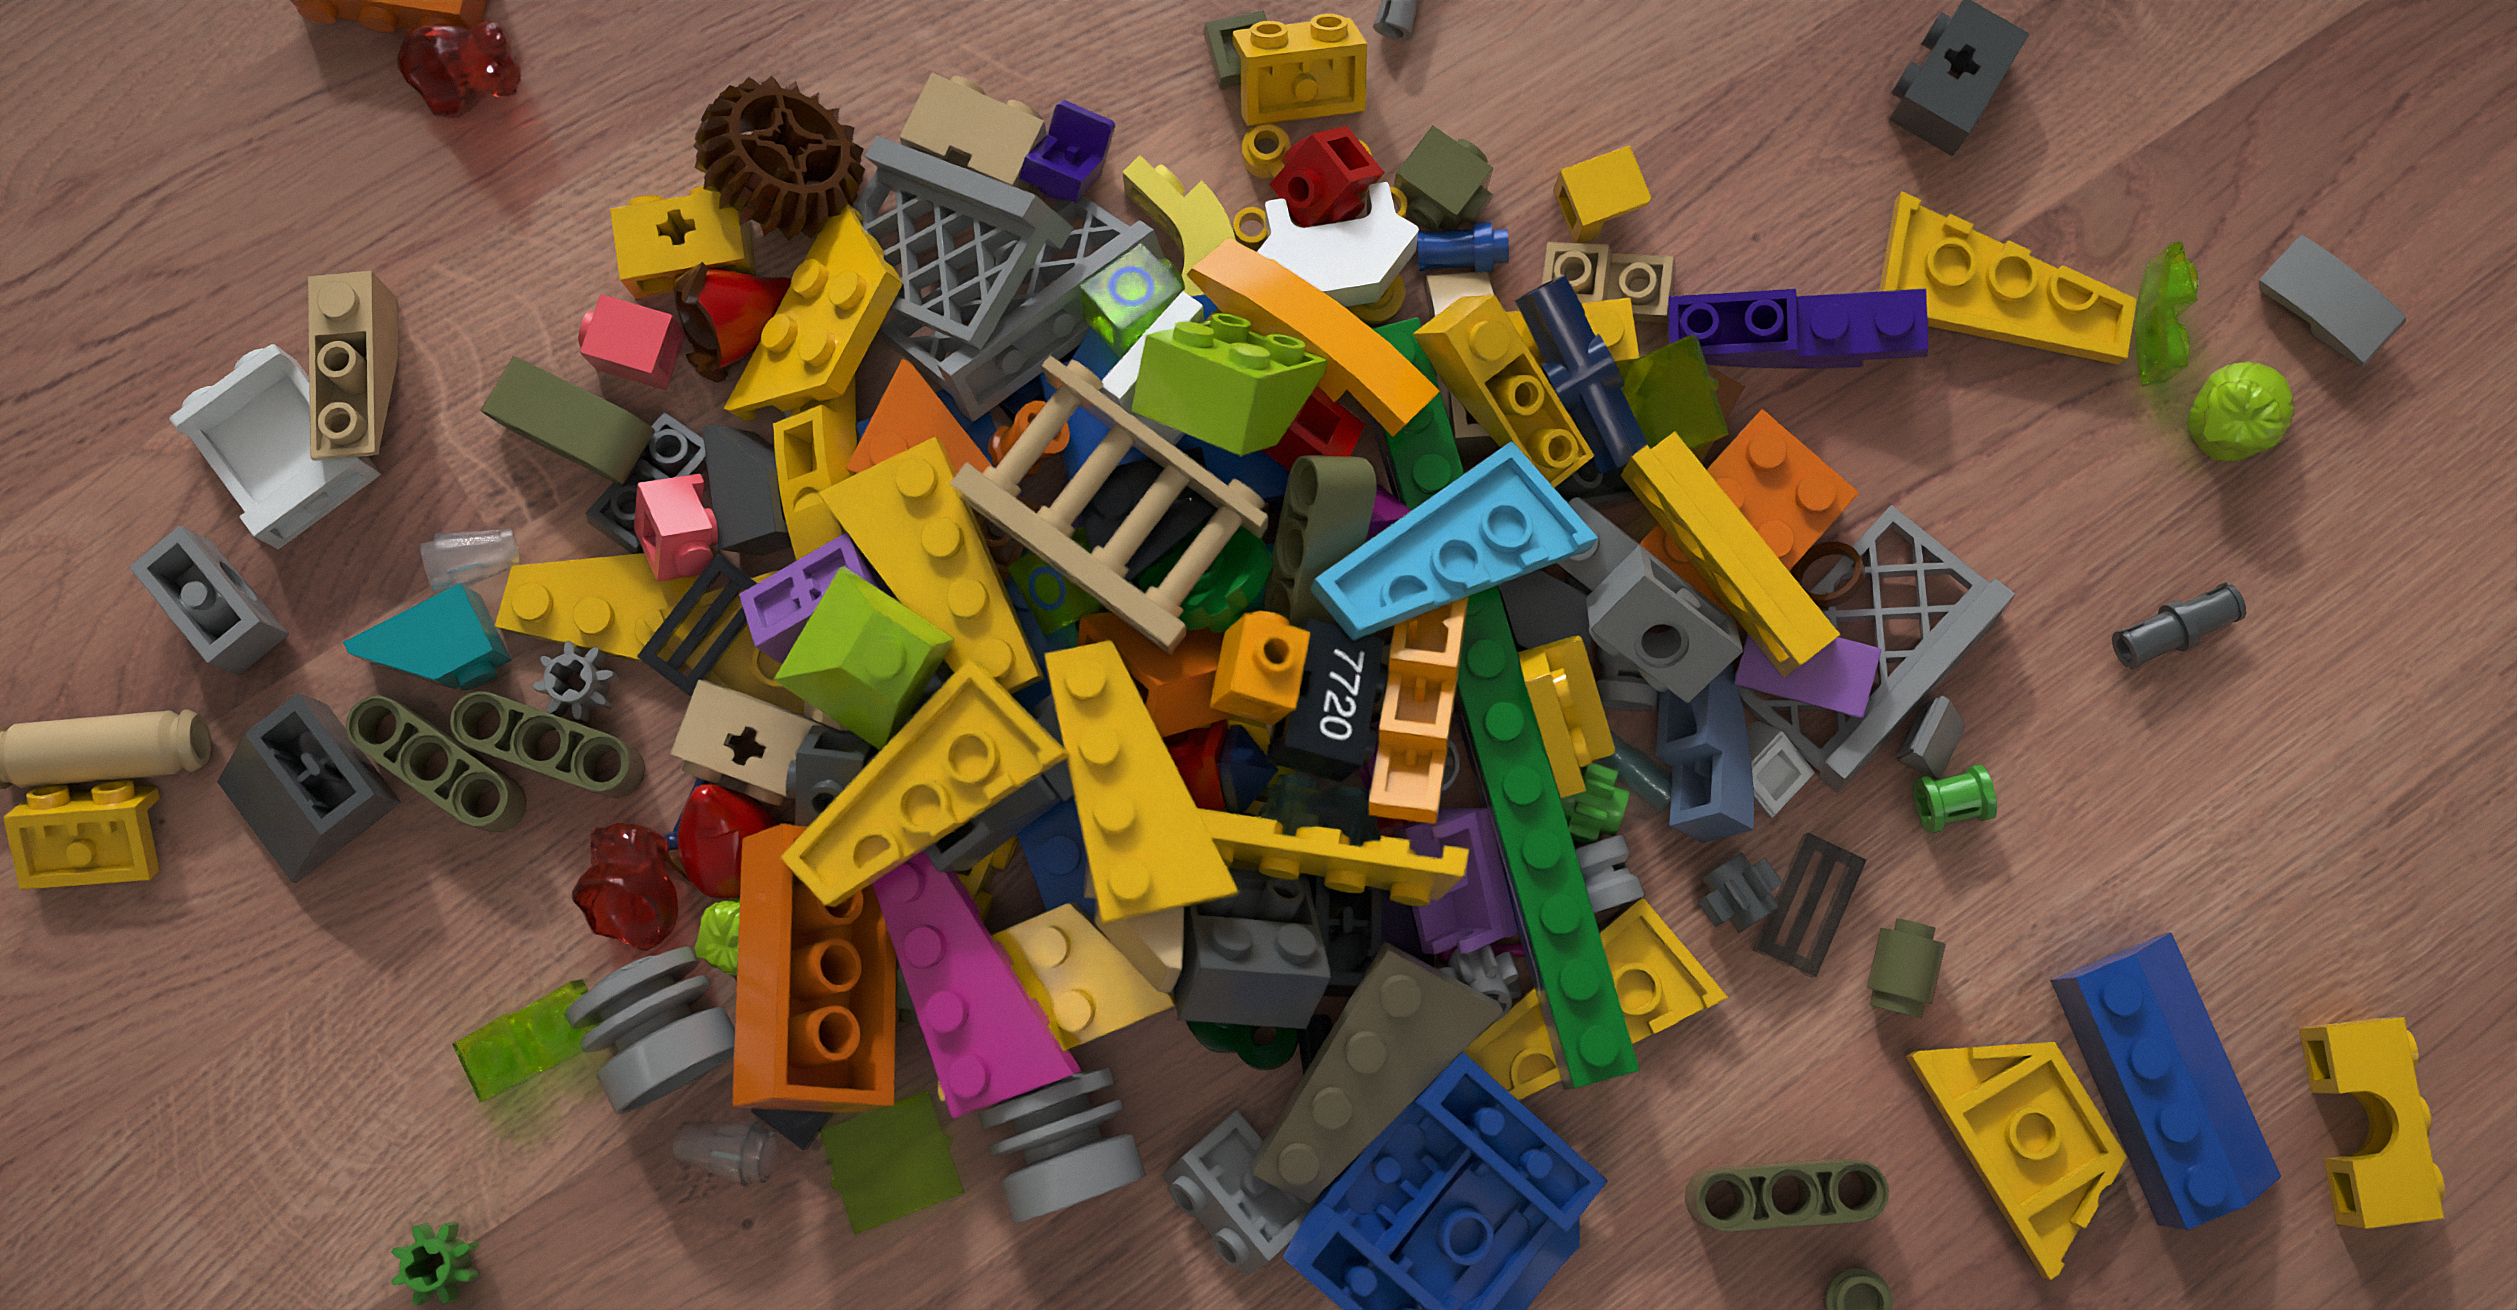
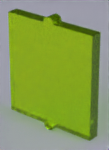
M1691 334L1617 367L1624 382L1621 390L1650 449L1674 431L1690 450L1729 435L1715 392L1719 387V382L1717 379L1710 377L1697 335Z
M929 1091L896 1102L894 1106L880 1108L819 1132L835 1176L831 1179L830 1185L833 1189L840 1191L854 1235L965 1193L949 1147L953 1144V1139L949 1135H944Z

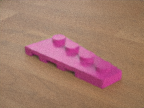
M923 850L872 883L952 1119L1082 1072L1070 1051L1064 1052L1048 1027V1024L1051 1022L1036 998L1031 999L1013 972L1011 966L1014 963L1000 941L994 942L978 916L979 908L955 871L939 873Z

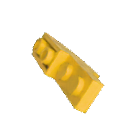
M855 374L843 396L821 402L810 400L802 407L792 409L791 417L773 423L779 491L796 560L801 559L847 532L818 495V492L852 476L846 467L857 447Z

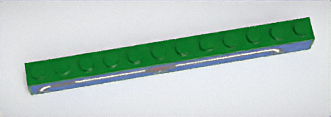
M1418 317L1373 328L1376 333L1395 347L1439 389L1433 365L1413 335L1414 332L1421 328ZM1440 392L1394 437L1369 413L1392 495L1409 507L1410 510H1414L1464 475ZM1496 585L1469 596L1454 710L1482 807L1489 808L1515 922L1564 1090L1575 1089L1637 1072L1640 1069L1543 739L1524 681L1522 668L1498 586Z

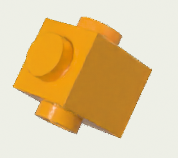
M1262 611L1251 614L1246 613L1224 633L1210 708L1269 725H1274L1296 709L1310 632L1289 626L1290 622L1288 619L1275 613Z

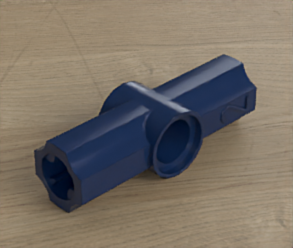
M1562 275L1527 292L1514 301L1544 360L1540 364L1547 380L1568 414H1571L1576 427L1593 452L1594 457L1591 458L1593 464L1596 465L1599 473L1603 474L1627 464L1630 458L1648 445L1621 390L1624 382L1605 342L1599 334L1594 335L1585 316V311L1572 288V284L1569 283L1566 275Z

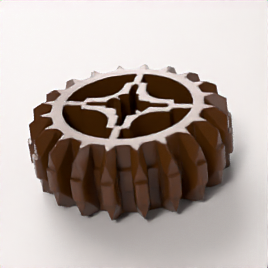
M772 75L765 82H762L761 85L748 77L742 84H739L738 88L729 85L725 91L719 94L713 104H709L701 118L702 123L695 134L696 141L693 147L698 152L694 168L706 173L704 176V190L721 193L719 209L729 207L736 209L740 213V225L750 220L760 223L764 236L774 231L775 228H779L784 237L789 241L795 235H798L800 231L809 238H812L816 233L822 231L828 221V217L840 215L847 203L853 206L858 198L857 192L863 182V174L866 170L860 164L864 148L852 142L855 127L838 123L839 108L827 110L819 104V92L808 97L800 93L796 81L784 89L780 87ZM752 132L751 135H750V134H741V133ZM808 181H819L818 184L806 185Z

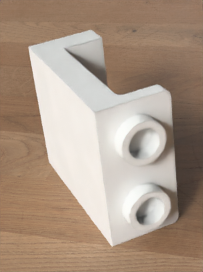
M271 344L264 349L253 350L244 355L236 363L233 372L215 385L203 387L191 393L184 400L182 408L169 418L176 430L188 436L194 442L245 513L239 517L251 534L278 550L381 475L368 456L317 461L310 458L309 377L294 358L275 344Z

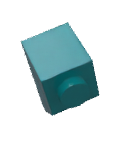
M462 583L343 642L349 654L368 663L452 689L460 687L461 690H471L480 687L497 676L496 668L512 661L497 628L494 627L495 624L481 595Z

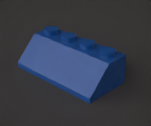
M2172 932L2165 933L2050 980L2158 1225L2183 1230L2192 1229L2249 1205L2281 1178Z

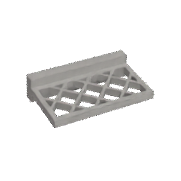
M876 136L864 157L878 168L854 208L864 218L860 223L865 231L874 237L879 245L881 237L899 229L900 243L884 251V260L894 267L902 263L903 278H901L903 285L889 310L981 351L1044 244L1061 250L1074 227L1032 193ZM889 192H895L897 208L878 218L877 213ZM934 209L935 224L915 233L914 219ZM974 224L975 240L954 250L953 235ZM1013 240H1017L1018 243L1008 260L995 267L993 251ZM937 244L939 259L919 269L917 254ZM977 260L979 276L958 286L956 270ZM941 279L942 295L922 305L921 289ZM981 296L982 304L968 327L962 325L960 306Z
M1084 196L1076 203L1062 200L1053 206L1052 209L1068 223L1079 216L1085 220L1084 228L1072 230L1061 250L1044 244L1035 259V263L1032 264L1020 284H1029L1027 294L1013 296L1002 315L1005 317L999 320L981 351L938 331L935 332V335L909 338V336L924 325L902 315L897 316L880 328V331L888 345L951 394L959 411L974 422L1042 373V364L1049 355L1056 360H1060L1079 346L1095 319L1127 311L1132 307L1118 303L1110 294L1109 281L1117 270L1128 266L1145 270L1153 279L1154 290L1172 278L1154 229L1140 220L1132 226H1128ZM1013 240L993 251L995 267L1008 260L1018 243L1017 240ZM1102 246L1100 249L1093 253L1094 247ZM1078 249L1075 259L1051 262L1053 252ZM977 261L957 274L958 286L979 276ZM1135 272L1122 274L1115 284L1119 296L1130 301L1142 298L1148 288L1145 278ZM1046 281H1053L1044 288ZM941 286L924 297L922 305L941 296ZM973 300L960 306L961 320H972L982 304V300ZM954 352L952 355L945 359L946 353Z
M1893 505L1852 546L1859 553L1861 559L1867 554L1868 566L1864 567L1865 578H1869L1872 609L1836 611V606L1826 607L1827 611H1822L1836 630L1837 622L1873 621L1875 647L1882 648L1877 665L1879 687L1869 696L1863 719L1851 717L1845 723V714L1835 711L1837 733L1822 749H1819L1800 732L1798 710H1820L1825 708L1791 699L1763 701L1748 688L1738 686L1742 706L1761 722L1782 730L1802 757L1820 771L1819 778L1837 793L1849 783L2001 618L2015 596L2014 592L1996 578L1990 583ZM1890 528L1912 544L1913 564L1878 566L1876 543ZM1923 554L1934 563H1923ZM1843 556L1810 593L1820 595L1833 593L1834 588L1841 580L1852 578L1855 563L1850 558ZM1949 574L1968 589L1955 605L1927 606L1925 575ZM1915 576L1917 607H1881L1879 578ZM1943 617L1930 631L1929 618ZM1919 618L1921 642L1914 650L1885 651L1883 620ZM1902 662L1888 677L1887 663ZM1738 669L1734 672L1735 678H1736ZM1776 711H1789L1790 723Z

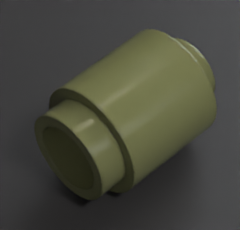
M1897 918L1894 930L1880 928L1867 988L1873 989L1870 1006L1922 1019L1925 1003L1932 1004L1946 946L1945 943L1933 940L1935 927Z

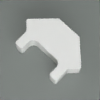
M1380 182L1368 186L1366 208L1368 216L1356 220L1302 228L1294 225L1290 220L1285 199L1267 201L1265 203V227L1268 239L1257 253L1276 260L1280 265L1324 292L1342 306L1349 307L1378 302L1416 252L1419 228L1396 214L1389 184L1387 182Z

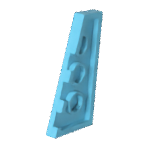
M1511 441L1315 578L1310 591L1350 638L1356 640L1590 550L1598 537Z

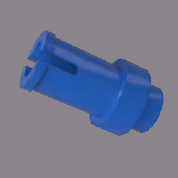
M1492 222L1473 223V229L1418 231L1419 271L1474 266L1475 272H1493L1494 264L1509 263L1508 230H1492Z

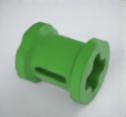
M1981 764L1967 768L1966 772L1960 775L1932 780L1930 776L1925 775L1916 777L1914 780L1913 798L1919 820L1927 833L1941 832L1944 824L1975 817L1979 821H1985L1996 817L1997 798L1993 782L1988 771Z

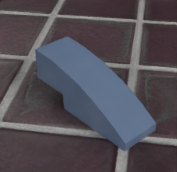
M1731 663L1688 704L1669 689L1659 693L1656 758L1673 766L1669 826L1702 843L1754 830V786L1750 745L1738 686L1734 685L1736 678Z

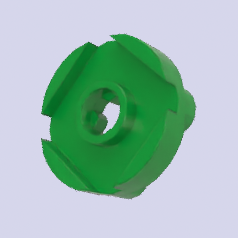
M1207 523L1196 533L1187 535L1175 545L1173 552L1156 566H1150L1138 576V583L1143 590V594L1151 586L1158 589ZM1239 526L1207 568L1209 571L1200 577L1179 605L1183 612L1178 617V620L1185 624L1186 630H1197L1207 627L1215 633L1224 632L1243 617V609L1262 590L1273 566L1272 557L1261 538H1257L1243 526Z

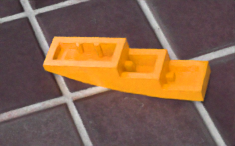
M1230 238L1193 266L1186 274L1224 314L1235 315L1248 320L1251 323L1249 330L1264 336L1280 334L1297 338L1305 343L1304 351L1327 359L1326 371L1317 385L1334 403L1348 390L1392 437L1440 392L1395 347L1339 302L1284 266Z
M1469 596L1395 624L1389 656V675L1379 727V746L1369 798V815L1431 824L1437 823Z

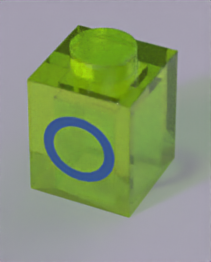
M1140 243L1080 285L1083 318L1121 360L1178 295L1185 290V283L1179 271L1168 259L1162 257L1158 260L1143 243Z
M1084 527L1075 529V532L1069 539L1090 553ZM1028 550V554L1007 567L1044 636L1081 620V616L1092 614L1104 607L1030 550Z

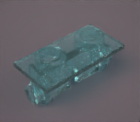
M1280 774L1278 775L1277 784L1266 785L1259 794L1268 797V802L1261 807L1258 818L1276 820L1283 824L1282 835L1295 837L1297 829L1318 827L1319 823L1322 824L1323 828L1341 830L1343 835L1349 837V845L1362 847L1364 842H1380L1381 840L1380 831L1378 828H1375L1376 816L1369 815L1371 792L1369 790L1336 786L1333 787L1332 793L1316 790L1317 779L1301 775Z

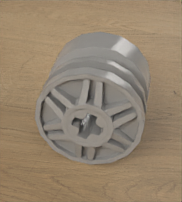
M684 946L660 955L647 956L621 967L596 983L591 991L578 998L564 1013L571 1029H582L603 1021V1023L581 1039L579 1044L584 1053L597 1052L614 1046L617 1047L619 1054L606 1063L596 1075L615 1114H624L660 1099L708 1073L734 1056L735 1027L725 1009L717 1007L692 1014L689 1008L709 990L712 985L709 978L700 975L676 983L693 971L700 962L692 947Z
M1110 1068L1099 1071H1082L1000 1101L991 1109L978 1114L983 1130L1012 1121L1017 1134L1015 1137L988 1146L991 1156L1023 1153L1026 1166L1000 1181L1014 1224L1071 1206L1146 1177L1133 1134H1121L1102 1138L1098 1126L1124 1109L1121 1099L1092 1109L1088 1093L1115 1084Z

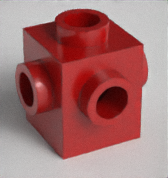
M1346 125L1313 133L1294 144L1282 158L1285 166L1269 186L1280 199L1286 200L1290 218L1303 228L1354 220L1365 207L1361 199L1368 193V186L1376 183L1385 172Z

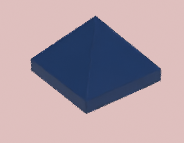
M1241 724L1231 725V728L1228 729L1218 762L1227 813L1242 815L1279 771L1276 765L1265 762L1266 753Z

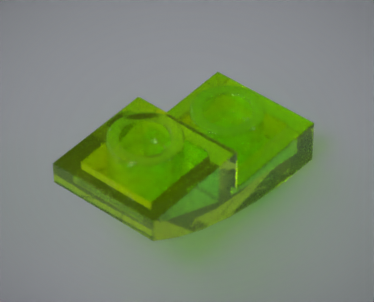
M2182 241L2170 243L2147 264L2141 281L2135 317V346L2142 387L2167 382L2189 365L2187 359L2190 353L2189 336L2186 328L2181 323H2178L2177 317L2198 301L2196 294L2198 292L2199 279L2195 265L2186 258Z
M583 979L569 981L523 1009L503 1014L452 1044L479 1103L488 1101L583 1052L579 1044L581 1039L603 1023L602 1021L582 1029H571L564 1015L566 1009L589 992Z

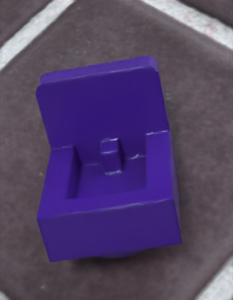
M1061 100L1054 108L1047 136L1025 156L1019 179L1037 186L1041 193L1050 198L1069 200L1076 203L1102 174L1115 130V123L1106 117L1069 101Z

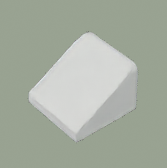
M1755 721L1747 728L1751 753L1754 804L1767 816L1773 818L1815 772L1782 730L1761 721Z

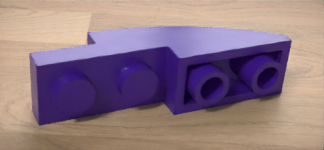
M1796 289L1669 296L1670 360H1673L1677 351L1680 350L1707 365L1815 369L1863 367V360L1928 357L1926 289L1797 296Z

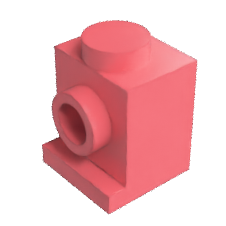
M701 474L640 482L637 485L634 531L657 582L701 575L714 558L710 547L716 546L718 543V526L713 511L710 508L703 509L702 507L704 480Z

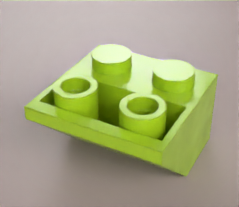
M1218 313L1213 314L1210 321L1201 323L1176 322L1173 329L1146 334L1131 411L1242 456L1278 444L1324 375L1328 360L1304 351L1305 343L1297 338L1280 334L1264 336L1249 330L1251 323L1235 315Z

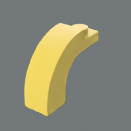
M1139 155L1122 171L1125 194L1174 240L1184 259L1181 278L1172 294L1165 301L1175 300L1182 291L1189 296L1203 295L1204 293L1186 274L1193 266L1228 238L1236 241L1230 220L1217 197L1202 180L1183 197L1184 187L1169 169L1161 164L1154 169Z

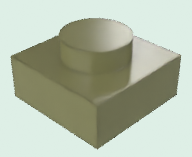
M1264 10L1205 22L1204 37L1219 88L1241 84V58L1233 46V31L1251 29V26L1255 23L1267 21Z

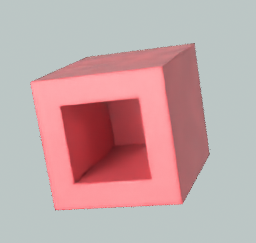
M600 294L595 310L588 311L582 320L578 341L581 346L580 353L596 370L667 390L686 333L671 314Z

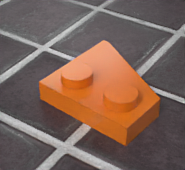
M901 359L846 469L850 475H856L935 436L943 442L956 474L966 462L982 474L992 464L912 363Z

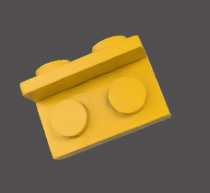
M1321 14L1313 17L1310 22L1283 24L1277 21H1261L1252 25L1251 29L1233 31V46L1241 58V116L1247 126L1366 111L1367 42L1351 18L1336 14Z
M1575 635L1518 652L1524 681L1561 798L1586 791L1580 768L1591 765L1593 760L1610 756L1615 752V746L1583 639Z
M114 780L101 783L91 790L69 792L68 786L63 784L43 786L29 791L26 794V799L3 817L19 890L152 879L160 869L147 810L160 799L158 786L134 787L131 780Z

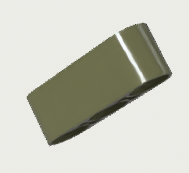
M514 356L480 409L486 416L518 435L621 486L624 485L655 433L654 428L630 412Z
M1307 455L1296 459L1288 477L1272 553L1273 566L1267 577L1262 612L1281 615L1288 619L1290 622L1289 626L1299 628L1308 618L1340 626L1310 589L1315 578L1366 542L1377 488L1374 469L1367 459L1362 457Z
M477 691L469 693L458 700L452 710L450 724L456 739L465 746L494 758L610 798H621L630 795L638 789L643 781L645 765L643 757L638 750L604 732L490 692ZM497 709L501 719L500 726L494 735L482 740L478 733L479 721L485 713ZM557 730L561 739L558 752L549 760L541 761L537 753V745L540 738L548 731ZM617 751L621 758L620 771L610 781L601 783L597 778V763L607 752Z
M369 696L361 699L351 708L346 720V732L354 746L460 822L488 832H504L512 829L521 821L526 811V796L523 788L514 779L460 743L456 738L416 710L384 696ZM393 713L396 719V730L388 741L379 744L376 737V728L385 716ZM444 749L448 756V766L439 778L431 781L426 772L427 762L435 752ZM495 785L500 794L499 804L493 813L482 817L477 808L478 798L484 789Z
M1844 1158L1711 1167L1700 1170L1691 1177L1685 1190L1687 1209L1696 1221L1707 1227L1728 1232L1864 1222L1874 1219L1883 1212L1889 1197L1886 1177L1877 1167L1868 1162ZM1854 1171L1863 1180L1864 1195L1858 1204L1847 1208L1840 1201L1838 1184L1844 1175ZM1790 1176L1798 1185L1799 1200L1790 1211L1781 1213L1773 1204L1771 1198L1772 1188L1780 1178ZM1724 1180L1733 1190L1734 1205L1726 1215L1716 1218L1707 1210L1705 1196L1711 1185Z

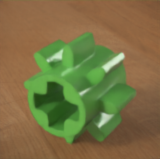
M1595 763L1584 766L1582 777L1586 791L1563 798L1560 797L1572 839L1590 845L1593 842L1596 843L1599 832L1613 837L1616 835L1629 797L1628 790L1614 786L1618 771Z
M450 1222L443 1224L438 1231L437 1237H435L434 1231L428 1223L412 1227L413 1237L416 1242L410 1246L392 1249L391 1253L401 1260L400 1274L396 1275L391 1282L393 1285L406 1284L415 1290L412 1304L417 1306L427 1303L432 1298L435 1289L439 1299L444 1304L459 1299V1291L455 1284L459 1281H470L479 1277V1273L470 1267V1253L479 1247V1243H464L461 1239L457 1238L459 1223ZM436 1253H441L445 1264L438 1267L436 1273L431 1274L428 1270L427 1262L433 1260L436 1257Z

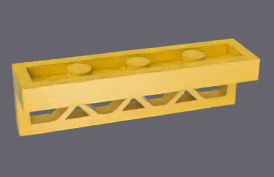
M1675 431L1652 449L1646 445L1630 458L1621 477L1783 678L1787 677L1841 635Z

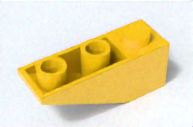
M1495 294L1460 297L1413 333L1445 386L1501 448L1513 441L1553 488L1594 457L1593 452Z

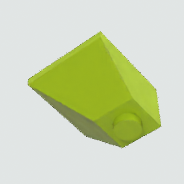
M844 566L840 567L773 680L881 751L901 730L955 639Z

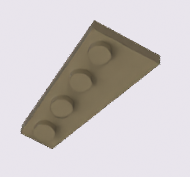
M1384 942L1251 1161L1252 1174L1311 1203L1503 1012L1499 1002Z

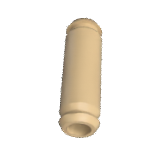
M184 709L180 715L167 710L17 723L8 729L0 725V788L7 789L12 784L24 788L173 775L183 768L187 772L193 773L204 766L209 760L211 752L210 730L205 718L189 709Z

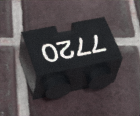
M1308 618L1298 628L1310 632L1296 709L1272 725L1265 762L1341 783L1363 765L1366 766L1374 753L1377 741V728L1371 726L1370 721L1373 704L1381 699L1388 678V666L1381 663L1385 639L1366 635L1352 640L1342 627Z

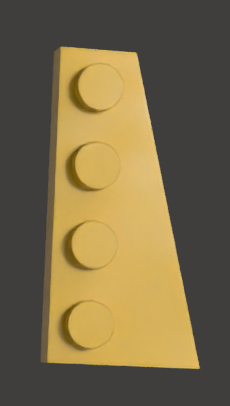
M1903 191L1897 196L1893 208L1879 291L1926 289L1927 326L2120 365L2128 358L2137 303L2136 298L2064 265L2058 269L2029 255L2031 250L2008 240L2003 244L1972 229L1974 224L1951 213L1945 217L1920 205L1922 200Z
M935 436L818 492V495L901 604L955 639L944 657L945 662L954 673L970 658L977 661L1010 695L1044 679L973 511L967 503L957 497L950 485V482L956 476V472L940 439Z
M1110 640L1046 653L1045 663L1063 747L1070 754L1066 761L1101 924L1236 896L1238 890L1113 641Z
M969 658L780 858L826 906L835 907L1063 761L1070 754L977 661Z
M1197 809L1225 866H1231L1233 859H1239L1260 864V873L1275 878L1298 879L1299 872L1325 877L1324 885L1338 891L1362 893L1365 886L1391 891V900L1411 906H1429L1430 899L1438 901L1465 876L1469 849L1444 846L1442 859L1416 855V852L1410 849L1411 842L1409 840L1381 836V842H1364L1362 847L1349 845V837L1343 835L1341 830L1316 826L1313 828L1304 827L1297 829L1296 836L1292 837L1282 835L1284 825L1276 820Z
M1643 897L1637 899L1599 932L1632 1044L1728 998ZM1535 988L1531 989L1511 1006L1509 1012L1504 1017L1491 1023L1463 1051L1518 1101L1561 1080Z

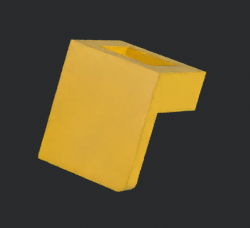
M1630 145L1560 169L1553 189V194L1573 243L1581 244L1597 239L1605 221L1645 208L1651 200V195Z

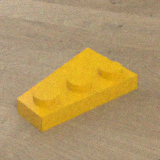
M710 547V549H711V551H712V553H713V556L715 557L716 554H717V551H716L715 549H713L712 547ZM645 553L513 565L510 569L494 627L501 631L565 645L566 641H571L580 649L588 651L597 647L607 655L644 663L637 655L655 633L641 618L647 612L678 604L700 575L657 582ZM666 644L658 656L667 662L674 654V651ZM684 663L679 671L685 672L687 664Z

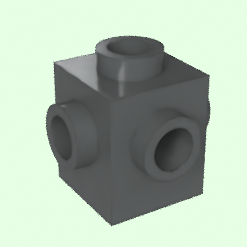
M813 725L796 752V760L791 761L787 772L786 796L788 800H796L795 825L809 827L868 765L866 761L877 754L878 749L850 730H837L832 727Z

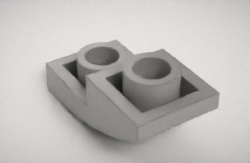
M2302 234L2259 279V291L2311 324V335L2362 368L2406 322V316L2374 286L2341 260Z

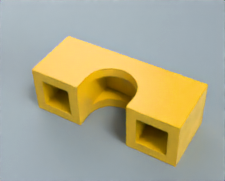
M2373 1018L2299 1028L2311 1093H2348L2363 1105L2369 1120L2367 1138L2357 1151L2345 1156L2324 1158L2336 1224L2367 1229L2444 1219L2441 1201L2445 1195V1184L2440 1169L2432 1159L2428 1139L2432 1126L2431 1113L2426 1101L2419 1094L2414 1069L2418 1064V1048L2413 1035L2406 1028L2405 1018Z

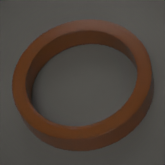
M1825 542L1815 545L1802 556L1792 569V576L1802 587L1804 572L1809 565L1821 557L1843 555L1855 563L1852 578L1838 591L1820 595L1805 590L1818 607H1833L1846 602L1859 591L1864 582L1865 567L1859 553L1848 544Z

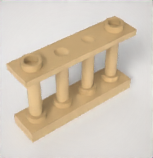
M1049 355L1042 364V368L1047 382L1057 389L1053 396L996 469L989 466L982 474L966 462L950 482V485L957 497L1171 656L1187 635L1185 624L1178 620V617L1183 612L1179 605L1240 525L1260 539L1268 529V515L1261 511L1265 502L1253 490L1236 479H1233L1227 486L1102 394L1099 390L1104 384L1085 366L1075 360H1071L1066 367ZM1080 406L1111 430L1050 508L1042 506L1036 514L1016 499L1021 492L1017 485L1074 411ZM1133 445L1163 467L1164 470L1104 548L1096 546L1090 554L1069 539L1075 532L1071 524ZM1187 485L1216 506L1218 510L1158 589L1151 586L1143 594L1123 579L1129 572L1125 564Z

